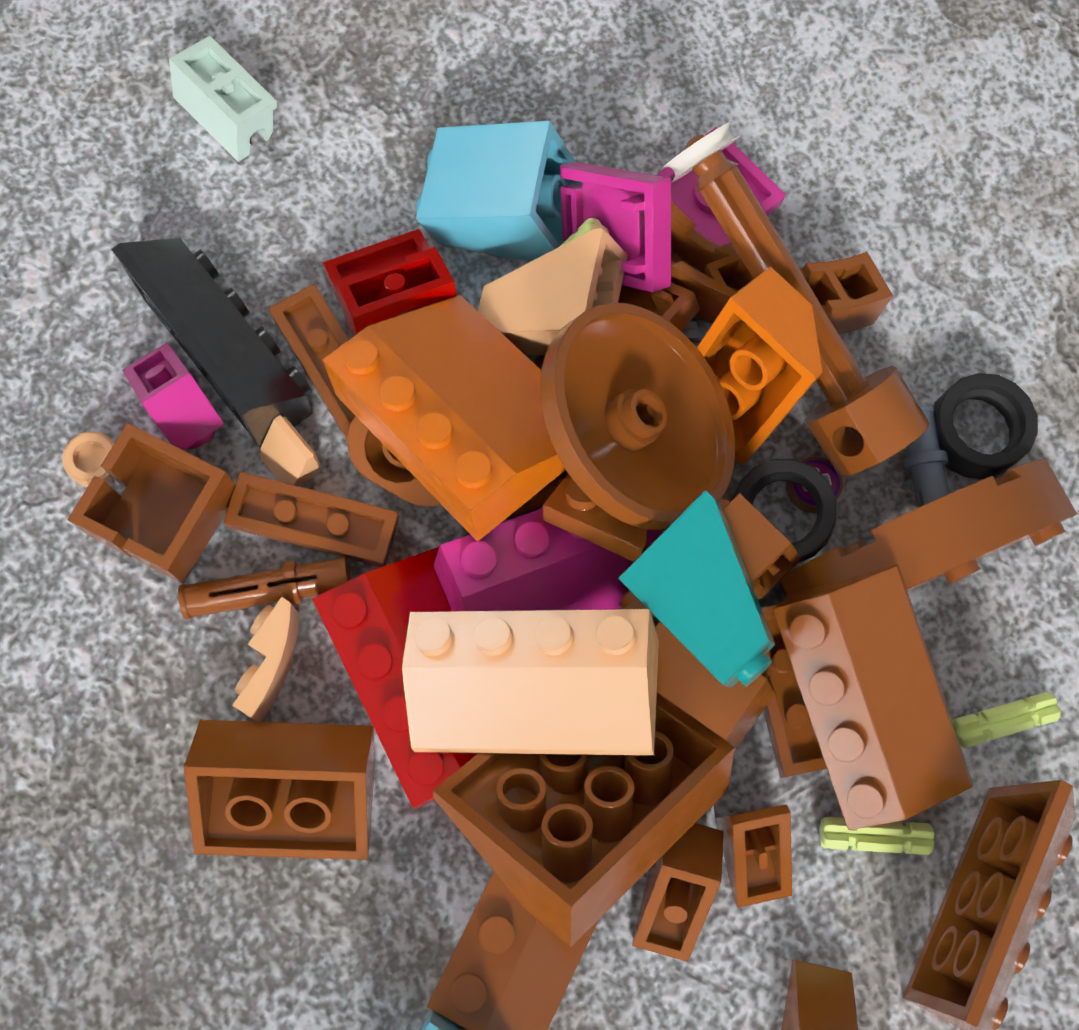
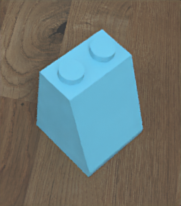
M550 121L437 128L433 149L428 154V170L422 194L417 200L416 220L439 245L531 262L563 244L560 187L575 183L583 184V182L560 177V166L576 161Z

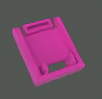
M579 162L561 165V178L583 182V184L575 183L560 187L562 243L572 234H575L588 218H596L608 229L610 236L628 254L627 261L621 263V271L624 272L622 285L652 293L670 287L671 178Z

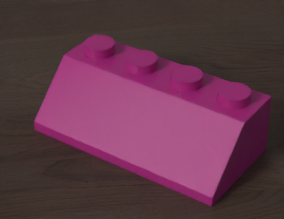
M543 508L500 523L478 542L469 534L440 545L433 567L452 612L623 609L620 606V601L629 591L618 578L634 562L544 521ZM647 529L646 550L666 530Z

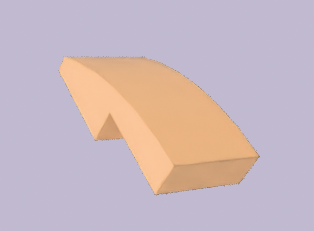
M283 597L280 598L275 607L271 605L266 606L253 622L250 633L254 636L248 645L264 656L265 660L260 667L256 664L250 666L235 688V693L239 696L232 706L257 722H262L273 706L283 686L295 651L299 612Z

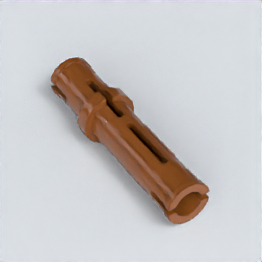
M345 556L339 557V559L298 565L295 560L284 562L281 569L236 575L189 585L181 584L178 587V601L184 619L277 603L281 597L292 605L302 604L306 597L321 595L351 580Z

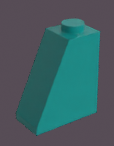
M705 490L618 579L650 609L663 625L723 686L732 688L740 681L747 687L772 663V660L766 653L775 645L725 512L720 504Z

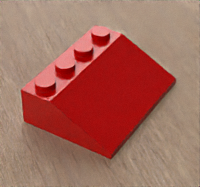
M439 547L366 572L312 598L406 796L415 810L434 802L433 790L478 754L414 752L411 748L402 674L410 612H452L433 567Z

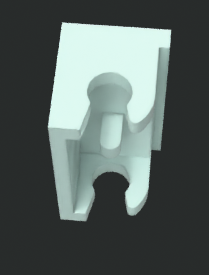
M211 36L169 58L173 98L238 162L249 156L251 149L250 138L256 131L265 141L269 140L273 132V110L277 108V101Z

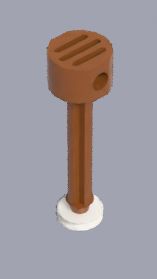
M730 121L706 136L701 134L691 138L686 145V150L670 160L662 169L669 167L674 171L675 177L671 183L692 170L698 178L697 192L700 191L753 279L771 266L812 304L823 371L816 382L827 400L812 410L804 420L840 477L851 476L877 465L903 450L927 430L930 423L896 367L883 368L866 377L863 375L737 167L739 164L727 160L723 155L722 150L742 136H734L730 133L729 125L732 123Z

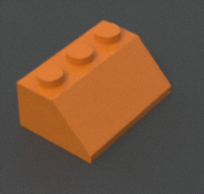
M771 266L730 297L697 347L716 375L727 400L734 427L735 460L741 466L750 460L823 372L812 304Z

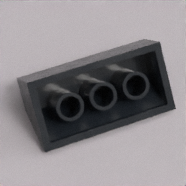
M181 238L119 243L111 249L141 297L259 448H261L273 420L279 415L285 416L292 426L295 427L313 414L306 397L312 392V389L295 366H291L287 370L284 369L275 357L281 351L273 338L262 326L255 331L245 320V317L250 314L246 305L232 288L225 292L221 290L214 281L219 276V273L201 249L193 254Z

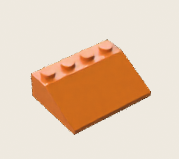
M461 295L367 326L322 359L336 396L477 542L566 470L551 442L542 412L540 394L541 369Z

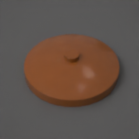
M607 303L595 306L570 321L556 334L548 347L541 370L540 394L542 412L554 449L566 471L578 487L597 506L611 516L632 526L648 530H667L705 490L719 502L727 490L733 473L735 461L734 427L729 406L720 383L696 346L678 328L661 316L642 307L626 303Z

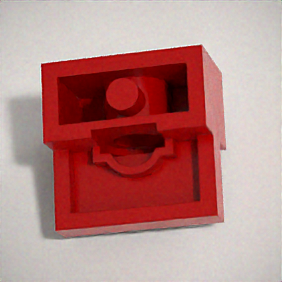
M420 229L322 262L326 277L343 310L346 324L352 337L367 326L457 296L453 277L436 247H429Z

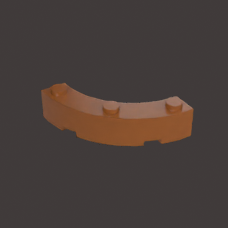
M671 200V282L693 291L700 307L699 312L695 316L714 323L730 297L750 283L753 277L733 246L727 243L719 246L694 230L696 224ZM868 252L834 261L805 263L803 268H799L838 334L849 333L873 325L893 297L892 292Z
M1043 458L1017 466L1005 472L1006 474L997 479L991 476L882 524L870 530L876 541L865 546L861 540L845 548L842 546L836 547L789 571L780 582L788 596L791 593L899 564L908 592L943 575L947 582L952 584L981 570L977 560L1029 538L1034 546H1038L1065 533L1066 531L1061 523L1078 514L1047 459Z

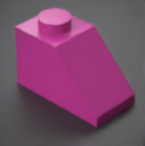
M168 342L122 370L140 402L171 445L182 450L199 448L214 437L217 429L225 425Z

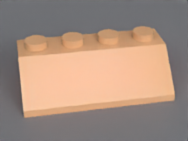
M650 609L410 612L402 674L412 750L414 752L654 755L659 639Z

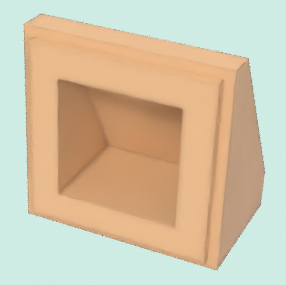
M281 415L276 417L260 448V459L278 481L301 487L321 471V465L315 452L287 418Z

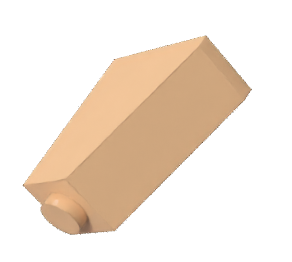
M603 228L592 229L483 286L477 311L526 356L546 355L548 347L556 334L570 321L595 306L618 303L624 272L621 271V263L627 261L628 254Z

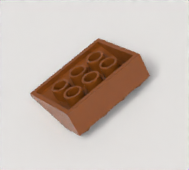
M657 694L654 755L478 753L433 790V796L520 904L571 948L728 791L735 747Z
M1063 780L989 788L903 995L904 999L962 1030H996L999 1028L1007 1014L1008 999L1005 996L1013 975L1018 974L1024 968L1030 954V944L1027 940L1035 920L1044 915L1050 904L1052 891L1048 886L1056 866L1061 865L1065 861L1072 847L1073 838L1069 833L1075 820L1073 785Z

